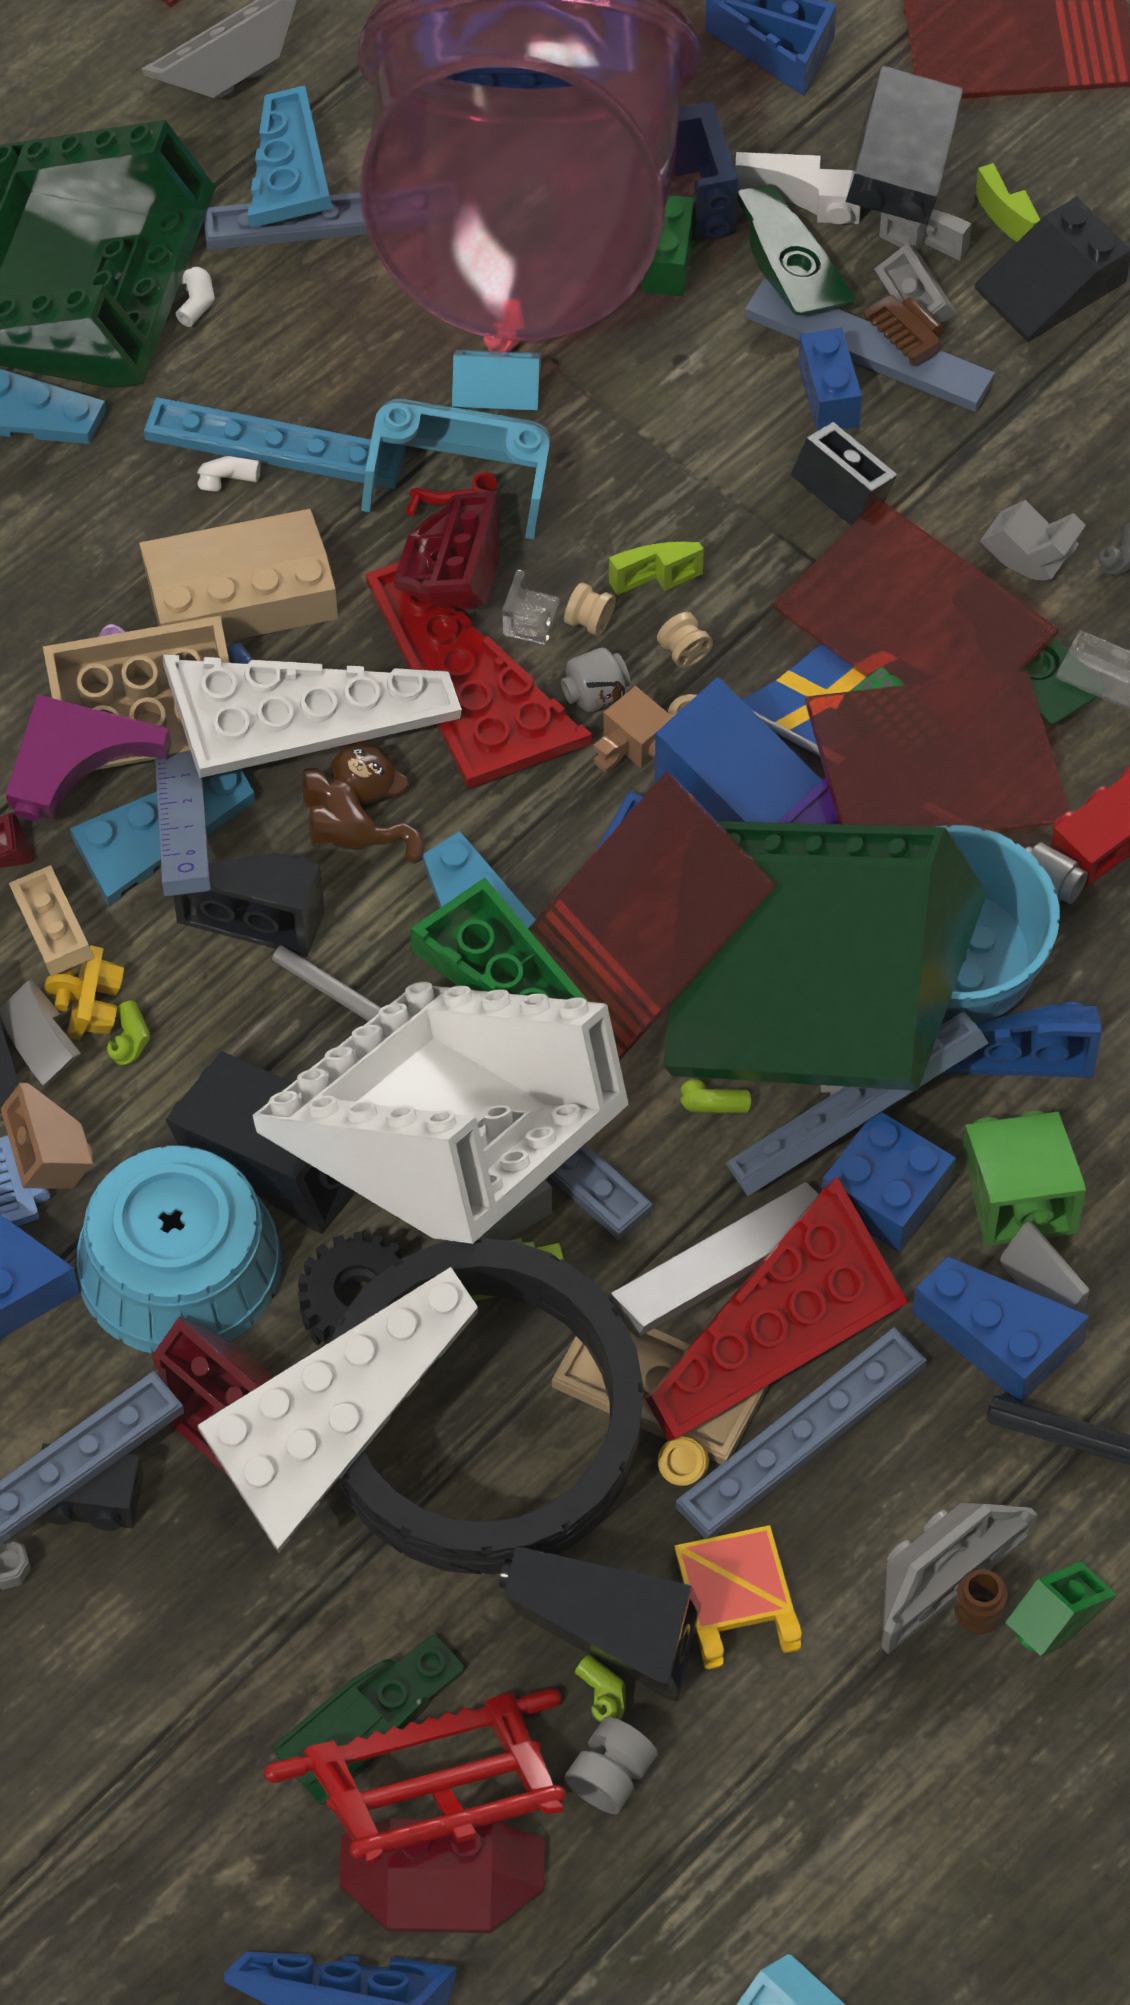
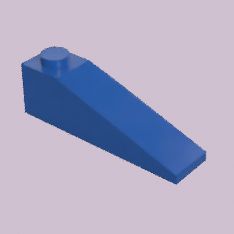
M1066 1002L1060 1005H1047L978 1023L976 1025L982 1031L988 1044L942 1072L946 1074L1093 1078L1101 1038V1021L1097 1007L1083 1006L1077 1002Z
M245 1952L224 1972L225 1983L266 2005H448L456 1978V1967L410 1958L390 1957V1967L359 1966V1956H342V1961L314 1964L313 1958L308 1954Z

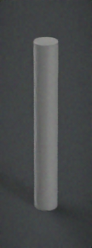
M279 946L274 952L272 960L365 1020L370 1021L379 1013L380 1006L285 946Z

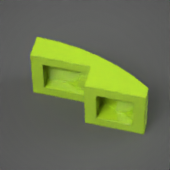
M994 163L978 168L975 193L977 199L995 224L1010 238L1018 242L1040 221L1025 190L1009 194Z
M666 542L621 552L609 557V583L617 595L653 579H657L663 590L666 591L703 574L704 549L699 542Z

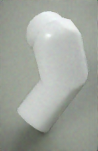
M198 266L185 270L181 280V284L187 285L185 290L189 293V299L177 310L176 317L186 327H192L213 304L215 299L210 275L205 269Z
M224 456L203 463L197 472L200 474L198 487L202 490L217 492L221 488V477L258 482L261 462Z

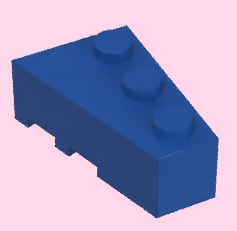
M706 0L705 31L805 96L835 38L837 4L824 0Z
M0 1214L1 1339L78 1295L79 1289L72 1266Z
M949 1256L915 1289L913 1314L1019 1402H1023L1085 1341L1089 1321L1088 1315Z

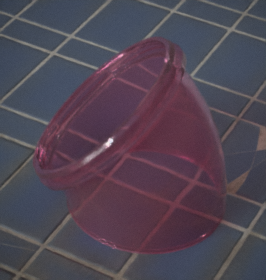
M381 0L378 2L363 26L357 48L358 67L363 77L374 87L372 129L363 159L360 197L362 214L372 245L382 264L395 282L413 300L438 318L466 331L495 339L533 341L567 335L594 324L618 308L633 293L644 278L658 247L675 167L681 91L693 80L700 66V46L695 36L693 24L685 10L675 0ZM484 67H516L543 72L563 79L575 86L543 89L501 88L463 83L445 79V77L466 70Z

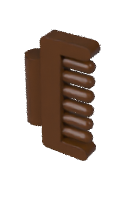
M889 295L864 310L865 320L870 321L873 326H878L877 330L881 333L884 332V337L890 338V343L896 344L897 350H902V354L908 356L911 366L918 365L941 350L939 337L943 334L944 327L914 298L908 297L901 303L894 295Z

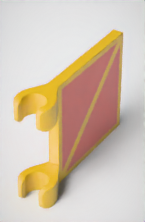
M770 1525L674 1545L683 1584L693 1587L701 1603L696 1633L704 1668L714 1669L722 1667L724 1664V1648L719 1635L720 1631L775 1620L780 1646L784 1653L801 1649L800 1639L802 1632L793 1609Z

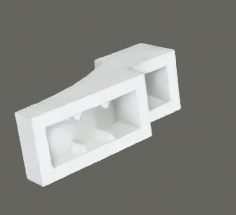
M736 152L737 192L742 189L773 184L777 187L784 201L817 215V222L859 224L860 206L845 202L853 170L820 169V156Z

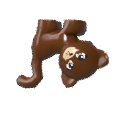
M369 740L342 745L341 751L331 762V781H328L325 773L318 768L303 770V801L305 807L310 808L308 824L312 846L330 845L343 849L359 850L370 845H386L401 839L406 841L405 855L410 863L416 864L423 859L425 844L419 830L405 822L376 828L371 818L360 806L378 802L383 797L395 798L403 794L410 786L406 776L394 769L391 760L379 747L370 745Z

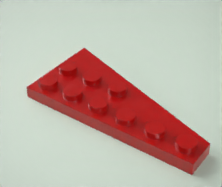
M399 562L366 573L367 586L408 669L449 672L462 709L460 719L438 723L436 726L467 789L592 744V734L582 724L578 726L565 714V708L554 698L550 700L534 685V679L489 636L484 637L472 626V620L462 611L457 612L454 608H441L395 589L394 578Z
M838 1177L831 1179L645 1398L669 1442L908 1303Z

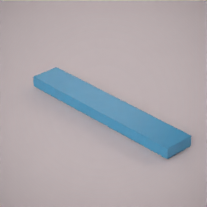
M158 397L155 398L144 429L145 440L223 456L257 460L264 464L364 483L371 439ZM383 442L375 486L395 489L406 456L405 446Z

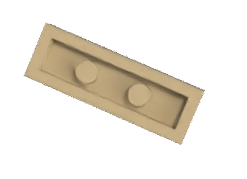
M51 865L9 883L51 976L72 969L94 958Z

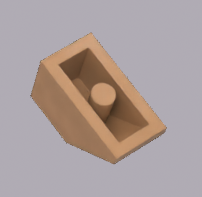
M19 1083L0 1109L22 1187L73 1189L93 1165L92 1149L86 1141L82 1124L29 1083Z

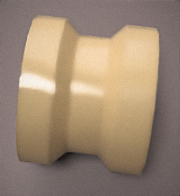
M583 582L579 583L568 601L564 622L573 627L580 624L587 627L590 634L597 637L600 636L612 617L615 607V596L607 592L603 594L595 593L590 585Z
M683 612L672 617L661 627L657 634V641L664 649L672 651V660L679 668L685 669L699 663L706 657L713 646V639L706 631L698 629V621L691 612Z

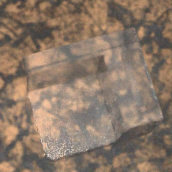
M517 569L502 610L503 635L546 645L560 606V600L556 596L527 590L526 571Z

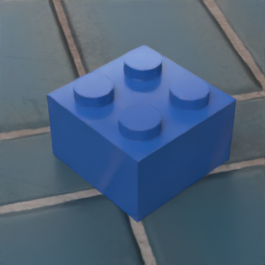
M880 1112L867 1120L823 1177L822 1189L831 1179L838 1177L869 1234L900 1253L952 1185L956 1158Z

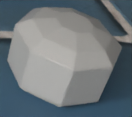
M9 1538L0 1545V1589L5 1590L21 1585L31 1570L24 1544L12 1538Z

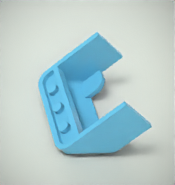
M393 399L383 404L375 417L365 470L361 511L370 512L383 442L536 468L525 538L534 540L550 444L549 432L542 424L531 420L406 399Z

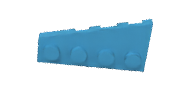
M305 85L265 95L259 131L261 137L260 148H257L255 158L257 165L256 176L252 179L251 186L252 203L248 206L247 213L250 228L332 209Z
M0 369V436L11 437L12 433L19 432L33 434L34 439L90 444L107 412L105 401Z
M241 769L203 777L207 834H211L255 802L254 791ZM157 791L70 828L72 839L108 907L121 899V893L136 882L140 885L153 876L154 869L161 865Z

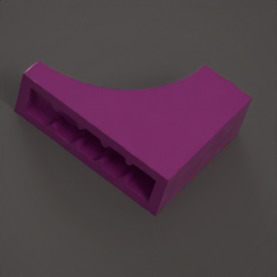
M37 694L5 794L10 809L14 810V814L26 820L40 821L41 817L54 820L60 804L72 787L96 768L109 762L129 757L144 756L167 760L172 743L169 728Z

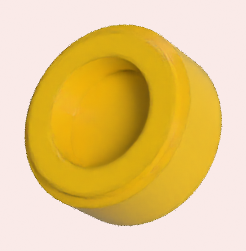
M680 1436L670 1442L667 1441L659 1452V1470L662 1476L674 1485H693L699 1482L708 1470L709 1456L707 1450L701 1442L694 1438Z

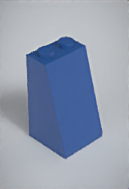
M718 677L655 733V782L704 821L776 823L821 781Z

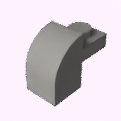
M1024 500L1001 510L980 542L1006 567L1030 579L1049 580L1053 578L1062 563L1076 550L1079 545L1076 539L1086 525L1074 513L1049 524Z

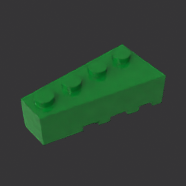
M485 877L410 928L411 952L457 986H467L470 990L487 992L506 990L509 994L525 996L545 994L548 998L564 1000L584 998L589 1002Z

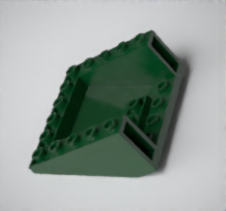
M166 120L0 145V366L106 388L144 383L216 188Z
M699 821L684 858L664 1067L669 1074L680 1077L918 1091L987 895V891L945 827Z

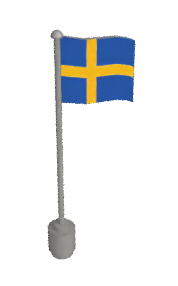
M845 633L815 648L776 681L745 697L742 701L773 732L838 766L844 759L835 755L832 751L855 739L834 715L844 695L882 666L890 675L896 676L903 682L910 697L925 688L936 685L937 680ZM930 804L918 808L950 826H970ZM1038 843L1034 848L1027 847L1026 850L1039 861V866H1043L1050 876L1055 888L1054 894L1057 893L1058 902L1060 903L1063 900L1068 904H1072L1081 893L1087 880L1088 872L1081 869L1080 863L1043 843Z

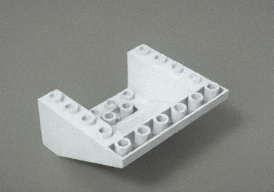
M418 982L408 986L405 992L391 1004L382 1007L379 1013L364 1026L356 1028L352 1035L338 1047L326 1052L323 1059L309 1070L300 1073L297 1080L282 1092L273 1095L269 1102L252 1116L257 1133L435 1239L473 1244L629 1104L607 1004L587 1002L584 998L564 1000L548 998L545 994L525 996L509 994L506 990L487 992L470 990L467 986L448 988L432 986L429 982Z

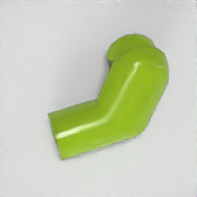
M133 1000L123 1002L117 1007L116 1014L124 1031L121 1035L115 1037V1043L109 1041L107 1045L109 1057L119 1065H129L135 1062L150 1040V1032L137 1002Z
M699 1079L685 1081L680 1089L682 1105L685 1109L694 1113H748L751 1106V1096L748 1090L706 1089L705 1083Z
M588 1654L578 1664L575 1674L594 1688V1705L591 1707L593 1717L599 1722L604 1717H613L620 1720L626 1710L625 1683L593 1655Z

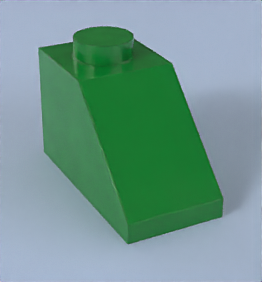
M1081 1561L1039 1578L1005 1623L1016 1632L1018 1641L1025 1648L1037 1652L1040 1656H1044L1065 1646L1104 1610L1117 1594Z

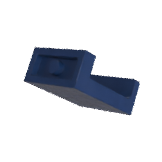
M713 101L672 109L671 165L674 175L680 176L699 172L701 179L694 182L693 233L695 239L719 238L727 234L736 233L738 178Z

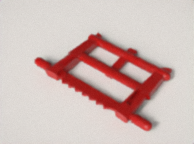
M555 1688L526 1694L517 1700L513 1693H505L485 1700V1707L473 1711L464 1707L456 1716L446 1712L439 1720L428 1717L421 1725L410 1722L403 1730L393 1726L385 1735L375 1731L368 1739L357 1736L348 1745L337 1746L335 1741L311 1745L304 1750L303 1757L296 1756L267 1765L263 1772L264 1778L270 1783H279L305 1776L306 1772L312 1771L329 1796L326 1805L333 1810L352 1840L349 1848L351 1856L358 1860L365 1858L367 1866L378 1862L384 1853L452 1834L457 1843L476 1838L474 1828L538 1810L545 1813L563 1812L561 1803L566 1798L565 1790L559 1785H553L540 1753L541 1745L539 1742L531 1740L522 1716L524 1713L525 1715H530L559 1706L562 1701V1695ZM492 1726L505 1751L503 1754L364 1792H359L347 1767L352 1762ZM516 1771L527 1792L464 1810L450 1788ZM431 1794L443 1815L378 1833L369 1810Z

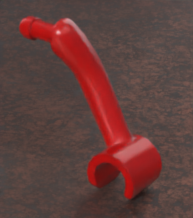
M490 472L478 473L472 479V488L463 490L434 491L425 488H413L409 493L412 499L406 507V514L409 516L415 515L419 502L441 506L446 505L445 502L454 494L489 492L488 490L495 491L497 490L496 477Z

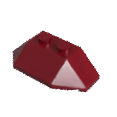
M497 491L454 494L445 502V508L430 515L408 535L394 578V586L397 590L441 608L458 607L468 610L487 605L500 560L499 498Z
M178 1317L152 1355L155 1369H158L159 1378L180 1401L184 1409V1413L170 1422L169 1425L227 1475L200 1433L198 1425L271 1380L274 1376L240 1346L184 1317Z
M388 1819L376 1823L375 1826L378 1833L428 1819ZM496 1822L474 1828L476 1832L475 1839L457 1843L452 1834L384 1853L378 1862L367 1866L365 1858L358 1860L351 1856L349 1848L352 1840L346 1833L341 1836L339 1887L387 1931L491 1934L519 1912L530 1900H534L544 1892L545 1839Z

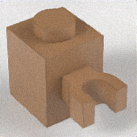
M634 686L603 712L604 737L594 744V750L599 754L594 758V764L607 774L626 755L642 769L655 759V733L673 717L637 686Z

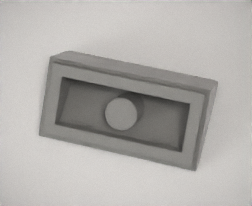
M905 244L874 268L889 294L894 295L901 303L908 297L914 298L939 323L957 315L955 308L926 262L910 244Z
M1028 1221L1021 1227L1000 1258L1001 1265L1020 1287L1084 1313L1089 1288L1035 1225Z

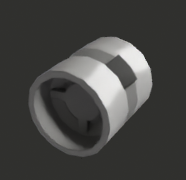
M604 1717L588 1740L591 1751H581L564 1778L569 1787L583 1800L601 1811L618 1814L635 1789L632 1779L641 1780L658 1753L651 1741L631 1725L613 1717Z

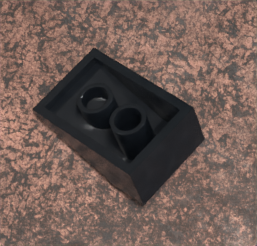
M1076 196L1045 215L975 283V289L1027 342H1030L1126 283L1130 263V248Z
M273 853L209 863L211 890L173 895L177 923L274 949L283 945L297 955L308 957L325 913L320 864L313 863L308 858L299 855L289 857Z

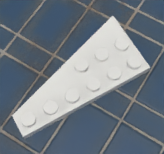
M163 654V666L199 778L452 721L461 717L462 709L449 672L394 668L390 673L364 671L363 666H347V670L322 669V664L265 660H251L248 664L222 663L221 658L204 657V661L179 660V655Z
M451 1267L198 1425L203 1438L278 1553L289 1542L290 1536L305 1518H308L318 1507L319 1501L338 1478H342L389 1421L390 1415L405 1397H408L418 1386L419 1380L438 1357H442L478 1313L477 1305Z

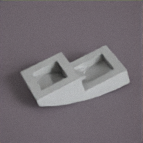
M932 210L928 225L881 212L879 237L899 247H903L908 243L917 252L923 244H926L961 261L969 251L972 223L937 210Z
M31 979L0 1007V1016L23 1060L44 1086L52 1083L81 1055V1052L55 1022L61 1015Z

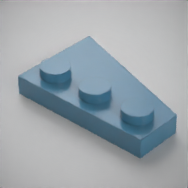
M460 831L423 854V864L439 908L485 877L530 932L533 933L535 931L538 936L541 935V929L538 927L540 924Z

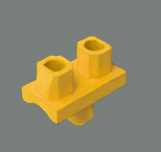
M92 945L89 947L94 958L80 964L78 977L74 976V967L62 971L60 974L48 976L44 986L45 993L55 999L54 1007L57 1010L67 1011L69 1002H73L67 1037L80 1041L85 1031L109 1035L115 1022L117 1005L94 1000L95 992L116 996L120 990L124 967L102 960L104 948Z

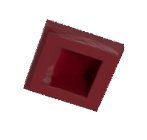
M10 812L0 817V868L33 862L34 854L16 814Z

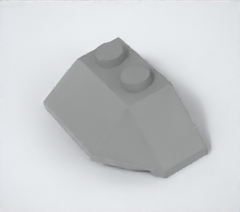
M255 0L153 63L141 68L144 76L212 98L224 97L235 89V84L245 78L261 75L268 69L267 65L280 57L296 0Z
M960 1503L949 1513L942 1510L935 1514L925 1525L924 1533L911 1543L909 1540H905L896 1546L887 1557L882 1628L883 1650L890 1654L953 1602L957 1596L958 1585L966 1574L974 1570L993 1569L1033 1536L1038 1514L1028 1507Z

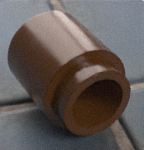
M986 1569L971 1571L961 1579L958 1585L954 1611L958 1623L965 1630L975 1634H986L994 1631L1001 1624L1008 1597L1007 1587L1003 1579L996 1573Z

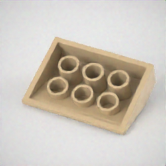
M311 509L139 543L158 626L221 616L226 642L338 619L336 590L326 551Z
M221 616L43 646L52 698L169 728L172 743L168 755L189 752L190 747L163 666V654L179 655V660L204 661V657L221 658L222 663H229ZM142 756L119 759L102 765L95 770L154 760L155 757Z

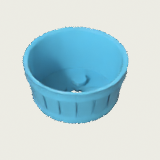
M937 826L947 829L987 891L965 955L966 960L962 964L942 1024H944L961 1012H965L975 1024L997 1018L1014 1007L1024 997L1034 978L1047 962L1058 934V922L1060 920L1057 893L1054 894V885L1043 866H1039V861L1018 843L1014 844L1013 840L987 829L984 831L973 826Z
M186 1146L158 1147L138 1153L136 1156H132L120 1163L101 1181L91 1196L77 1247V1280L87 1309L93 1318H97V1323L107 1333L117 1340H123L124 1344L132 1348L152 1354L178 1317H184L228 1341L241 1336L252 1326L253 1322L256 1323L272 1301V1294L275 1295L282 1269L280 1265L282 1263V1248L279 1236L276 1233L275 1224L268 1209L255 1194L245 1176L235 1166L217 1155L197 1148ZM175 1211L181 1212L180 1221L185 1225L181 1231L173 1228L169 1233L163 1232L164 1223L159 1219L163 1213L172 1215Z

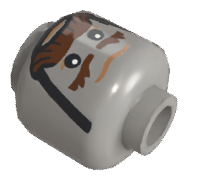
M597 648L571 658L566 665V677L561 679V687L567 701L570 704L577 702L579 707L585 712H594L614 704L625 695L626 687L630 686L631 683L629 672L620 654H612L606 648Z

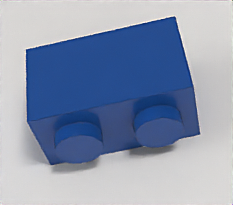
M842 327L800 334L798 367L816 431L832 422L842 429L859 427L862 395Z

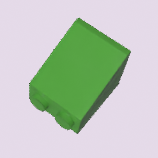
M1030 1111L1016 1118L1001 1120L994 1117H986L975 1121L973 1124L965 1125L962 1148L984 1247L1011 1243L1021 1227L1028 1221L1033 1223L1045 1238L1078 1233L1086 1188L1059 1111L1051 1113Z

